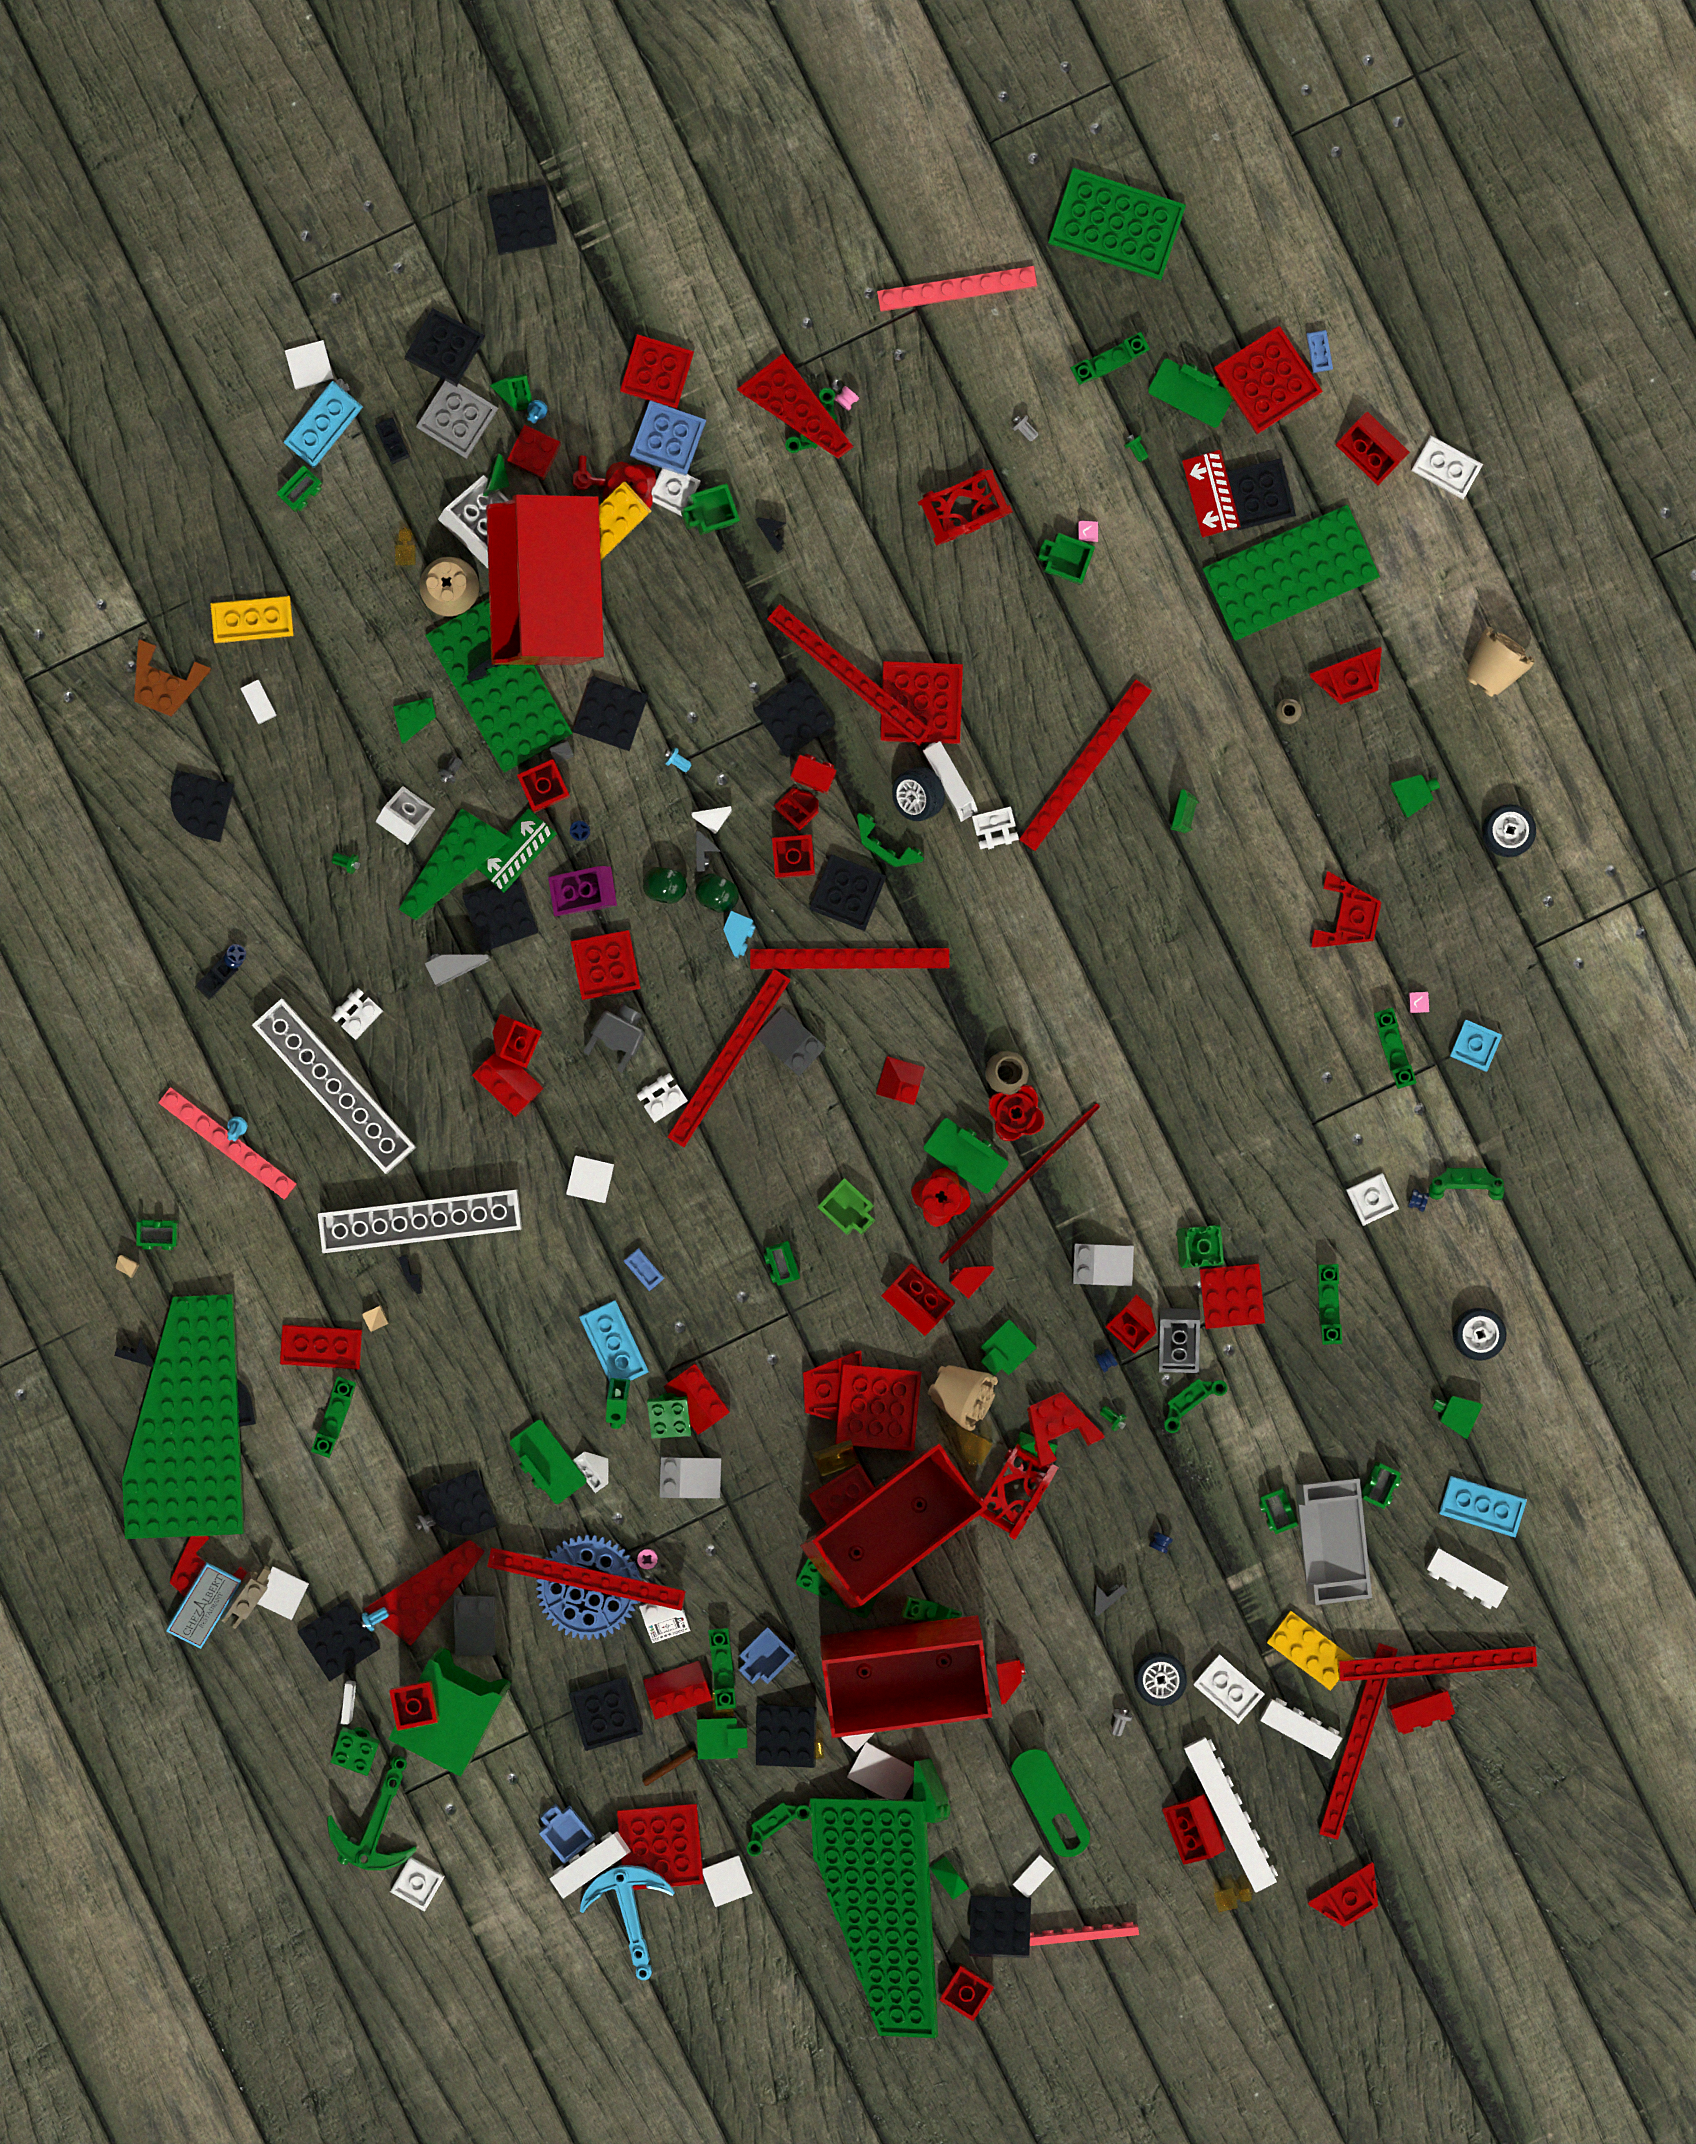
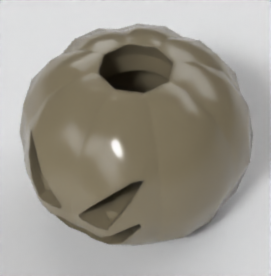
M1006 1050L998 1052L989 1059L985 1075L992 1089L996 1092L1011 1095L1021 1090L1022 1088L1020 1087L1022 1085H1026L1029 1069L1021 1055ZM1007 1067L1010 1069L1011 1076L1008 1080H1001L999 1078L998 1071L1000 1068Z

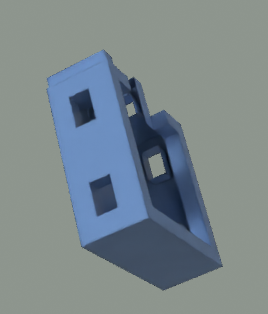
M766 1627L738 1655L745 1662L738 1671L751 1684H754L759 1678L768 1684L796 1655Z
M555 1803L540 1815V1819L545 1826L539 1830V1834L564 1864L595 1840V1835L570 1805L562 1811Z

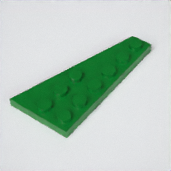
M461 809L398 910L417 921L434 907L435 903L444 896H447L454 887L460 885L480 868L487 859L499 852L500 848L508 844L512 839Z

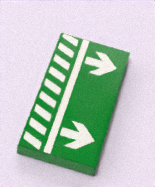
M529 808L505 834L512 841L505 844L498 850L499 852L487 859L478 868L503 893L557 835L552 828Z

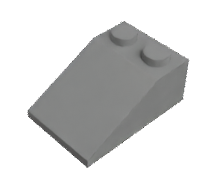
M437 953L427 958L429 962L425 963L434 984L440 986L491 961V958L488 955L440 956Z
M1074 1244L1072 1284L1132 1286L1134 1246Z
M661 1456L660 1498H720L721 1458Z

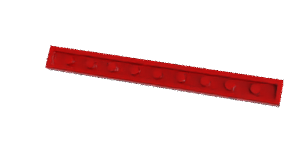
M779 604L768 617V621L917 745L920 746L932 732L930 728L782 605Z
M1137 679L1134 681L1019 839L1022 843L1033 851L1037 850L1152 690Z
M949 948L750 949V969L949 968Z
M775 969L772 971L668 1135L669 1139L685 1148L791 979Z
M491 1547L487 1567L680 1611H682L686 1591L494 1547Z
M1378 1643L1373 1658L1396 1656L1398 1649ZM1389 1678L1366 1680L1318 1832L1320 1835L1336 1840L1339 1839Z
M1536 1646L1338 1661L1339 1681L1537 1667Z

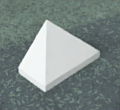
M729 806L693 812L692 817L716 834L731 814L732 809Z
M583 1452L572 1460L595 1493L608 1484V1458Z

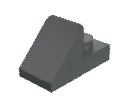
M696 831L697 872H705V868H709V856H705V852L721 851L700 831Z
M1116 1583L1108 1590L1110 1594L1106 1596L1096 1584L1094 1613L1099 1616L1128 1591L1122 1583L1120 1585Z

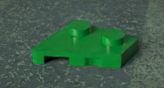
M432 697L393 706L402 744L408 742L410 738L419 733L428 723L437 718Z

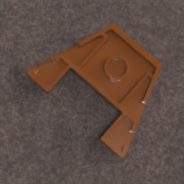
M139 639L134 702L172 717L212 669L194 662L187 680L149 666L156 646Z

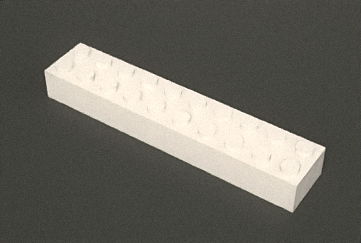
M281 998L252 1025L385 1174H388L416 1148L413 1142L284 999Z
M518 1190L318 1214L322 1253L522 1229Z

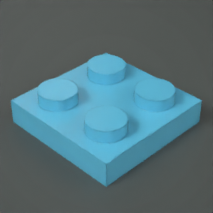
M1464 1020L1450 1057L1487 1072L1502 1035Z

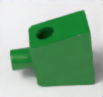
M1422 774L1399 780L1389 785L1405 819L1434 800L1431 792L1440 788L1436 777L1425 782Z
M610 1378L606 1422L610 1423V1427L613 1429H619L622 1427V1424L626 1423L630 1380Z
M1450 1395L1447 1402L1436 1398L1432 1409L1441 1413L1438 1421L1463 1438L1468 1439L1483 1404Z

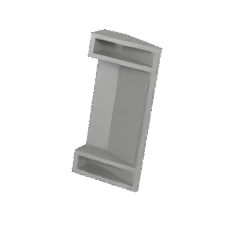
M1360 1479L1295 1485L1308 1604L1321 1605L1372 1598Z

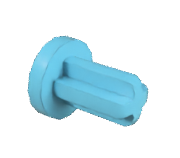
M676 747L671 752L668 750L664 755L667 757L664 764L669 766L672 763L682 771L687 772L691 767V762L678 754L679 749Z
M232 1117L228 1121L227 1127L229 1131L227 1139L229 1141H236L239 1135L246 1132L248 1126L243 1118Z
M382 1607L370 1615L366 1612L363 1613L362 1626L364 1628L367 1627L370 1631L375 1630V1624L389 1616L388 1611L385 1607Z

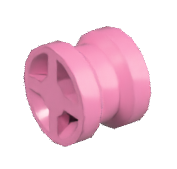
M844 386L840 395L835 396V400L849 411L852 408L851 405L857 402L859 397L848 387Z
M652 1549L642 1550L637 1558L639 1566L647 1570L652 1569L657 1563V1554Z

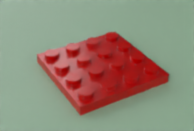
M1280 326L1213 368L1256 435L1323 392Z
M883 661L882 689L932 730L922 743H938L940 741L941 744H960L963 664ZM881 715V741L915 743Z
M842 1364L834 1444L914 1451L922 1372Z
M697 1803L617 1810L619 1834L631 1850L630 1853L621 1858L622 1865L645 1867L662 1876L671 1887L704 1884ZM646 1884L633 1885V1890L650 1889L646 1888Z

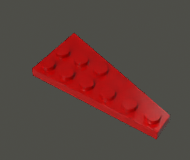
M784 353L736 389L837 459L854 447Z
M469 1539L364 1608V1610L372 1614L385 1607L389 1616L380 1622L411 1646L485 1553V1550Z

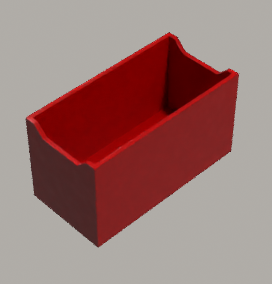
M514 495L512 500L486 505L492 664L575 665L604 657L598 497Z
M937 1444L923 1450L803 1542L800 1547L845 1607L852 1609L862 1606L988 1507L973 1492L949 1460L942 1446ZM917 1502L922 1503L920 1508L917 1507ZM855 1550L859 1551L858 1556L854 1555Z
M978 1615L820 1636L821 1660L832 1738L992 1717L983 1639ZM946 1659L947 1662L943 1664L941 1663V1660ZM863 1669L867 1670L866 1674L862 1673Z

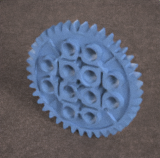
M586 1535L584 1541L581 1536H578L577 1542L574 1538H570V1544L563 1541L564 1548L559 1545L556 1546L558 1552L550 1551L552 1558L545 1557L547 1560L591 1569L587 1566L596 1563V1567L601 1572L606 1571L605 1573L609 1572V1574L636 1580L640 1579V1577L634 1576L638 1569L631 1568L635 1562H628L631 1556H623L625 1549L618 1551L619 1544L612 1547V1540L605 1543V1537H602L598 1541L597 1535H594L592 1540H590L589 1535ZM585 1550H589L592 1553L590 1561H586L583 1558ZM604 1556H608L611 1559L609 1567H605L602 1564ZM537 1579V1582L542 1584V1586L536 1588V1590L542 1591V1594L537 1596V1598H543L539 1606L546 1607L542 1613L549 1612L546 1619L553 1618L552 1626L559 1624L558 1631L565 1628V1635L572 1632V1638H575L579 1634L580 1640H583L585 1635H587L588 1640H591L593 1634L596 1639H599L600 1633L607 1637V1630L614 1634V1627L618 1630L621 1629L620 1622L627 1624L625 1617L632 1618L629 1611H636L632 1604L639 1603V1601L613 1595L606 1599V1594L591 1590L587 1593V1589L573 1586L568 1588L564 1584H560L562 1586L561 1593L556 1594L553 1591V1585L556 1582ZM573 1589H578L581 1592L580 1599L576 1600L572 1597ZM593 1594L598 1595L600 1598L598 1605L591 1603L590 1599ZM612 1600L619 1603L617 1611L610 1609L609 1605ZM584 1601L585 1606H587L590 1609H585L582 1612L581 1608L575 1604H581ZM568 1608H572L575 1611L573 1619L566 1616ZM586 1614L594 1616V1623L592 1625L585 1622Z

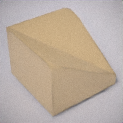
M124 1255L119 1256L116 1269L133 1278L139 1263Z
M381 1306L362 1314L371 1332L389 1324Z

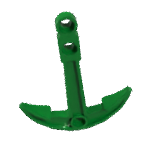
M394 1756L390 1760V1768L386 1770L379 1789L380 1794L358 1845L346 1840L348 1837L339 1829L332 1815L327 1816L328 1834L332 1844L339 1855L358 1868L365 1870H387L404 1863L417 1850L413 1846L402 1851L387 1852V1855L375 1852L392 1799L396 1795L401 1783L402 1771L407 1767V1761L402 1756ZM401 1760L402 1766L398 1768L396 1763ZM392 1779L395 1780V1785L393 1787L389 1785V1782ZM363 1855L367 1857V1860L364 1863L361 1862V1857Z

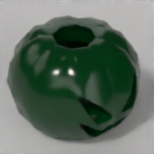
M653 867L646 873L643 879V890L646 896L653 901L673 904L679 902L686 894L687 881L684 875L678 871Z
M712 873L703 876L695 888L698 902L717 913H727L736 906L739 900L737 886L731 881Z

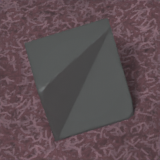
M568 741L550 747L556 763L574 756Z

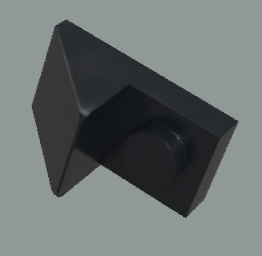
M761 517L756 518L757 525L776 554L778 555L784 551L782 547L785 544L779 534L775 536L774 533L785 527L786 523Z
M143 1338L139 1341L136 1353L133 1352L134 1348L125 1345L122 1348H116L114 1356L154 1367L155 1360Z

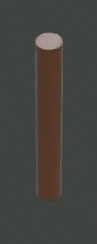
M693 1748L689 1749L642 1779L644 1785L648 1786L695 1756V1750Z

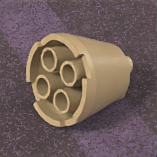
M442 557L436 559L425 568L420 579V594L424 603L431 611L441 616L463 614L475 604L479 595V580L476 572L466 561L460 558ZM442 579L450 581L452 585L444 587Z
M1486 627L1481 634L1468 666L1467 680L1474 685H1481L1484 687L1483 691L1493 697L1494 694L1499 695L1526 673L1535 663V659L1532 656L1528 658L1524 651L1525 649L1502 632L1495 634L1492 632L1493 628Z
M951 1365L941 1366L937 1372L938 1378L935 1384L930 1386L928 1395L931 1396V1400L961 1427L972 1431L976 1426L974 1424L980 1419L983 1420L995 1396L993 1386L998 1383L997 1377L989 1373Z

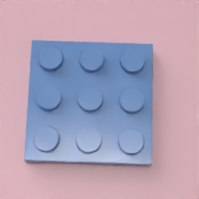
M650 400L630 457L687 476L706 420Z

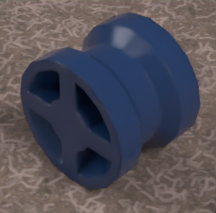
M576 821L570 827V835L576 841H584L590 835L589 826L583 821Z
M231 945L224 955L226 965L230 968L240 967L246 958V950L241 945Z
M1413 1189L1408 1202V1208L1415 1207L1419 1211L1424 1212L1429 1193H1420L1417 1189Z
M1109 1348L1105 1349L1101 1355H1095L1104 1373L1111 1366L1115 1367L1118 1365Z
M1155 1531L1153 1534L1154 1539L1149 1543V1546L1167 1554V1547L1172 1543L1173 1539Z

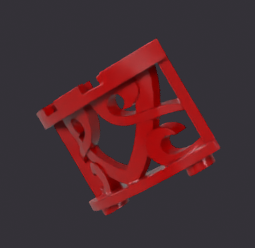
M984 468L973 473V477L937 493L930 491L922 495L923 499L917 503L919 506H922L936 536L933 538L936 546L955 540L964 533L965 535L981 529L980 526L990 522L993 523L1013 512L1010 505L1006 504L993 475V469L987 471ZM986 479L991 489V492L986 496L982 495L986 486L982 489L977 487V484ZM972 485V487H971V490H972V491L964 489V488H966V487ZM950 495L946 502L945 499H943V497ZM992 495L994 496L998 507L991 500H989V498ZM958 496L978 501L972 510V521L969 523L959 514H950L951 508ZM932 502L940 503L941 506L939 508L935 507L938 512H943V515L936 514ZM983 504L984 506L980 510H984V515L980 516L976 511ZM950 519H958L960 521V525L955 526L953 524L954 520L950 521Z
M1019 1444L1014 1449L1010 1448L1004 1457L1007 1461L985 1498L980 1497L986 1506L990 1502H995L996 1507L993 1510H998L1001 1507L1003 1509L999 1515L986 1509L980 1516L1010 1533L1009 1537L1014 1540L1020 1534L1059 1468L1051 1464V1466L1047 1465L1039 1469L1038 1458L1020 1448L1021 1445ZM1016 1457L1029 1463L1027 1471H1023L1022 1462L1019 1467L1014 1466L1013 1463ZM1032 1466L1036 1467L1044 1473L1031 1471ZM1009 1467L1012 1474L1003 1477ZM1025 1478L1024 1489L1027 1495L1031 1497L1030 1501L1015 1500L1008 1505L1004 1484L1016 1479ZM1029 1478H1032L1030 1483H1036L1035 1489L1028 1488ZM997 1487L998 1497L991 1496ZM1020 1504L1022 1506L1021 1512H1016V1508L1013 1511L1010 1510L1014 1505ZM1004 1515H1006L1007 1518H1008L1013 1524H1011L1010 1522L1006 1521L1005 1519H1003V1518H1001V1517L1004 1516Z

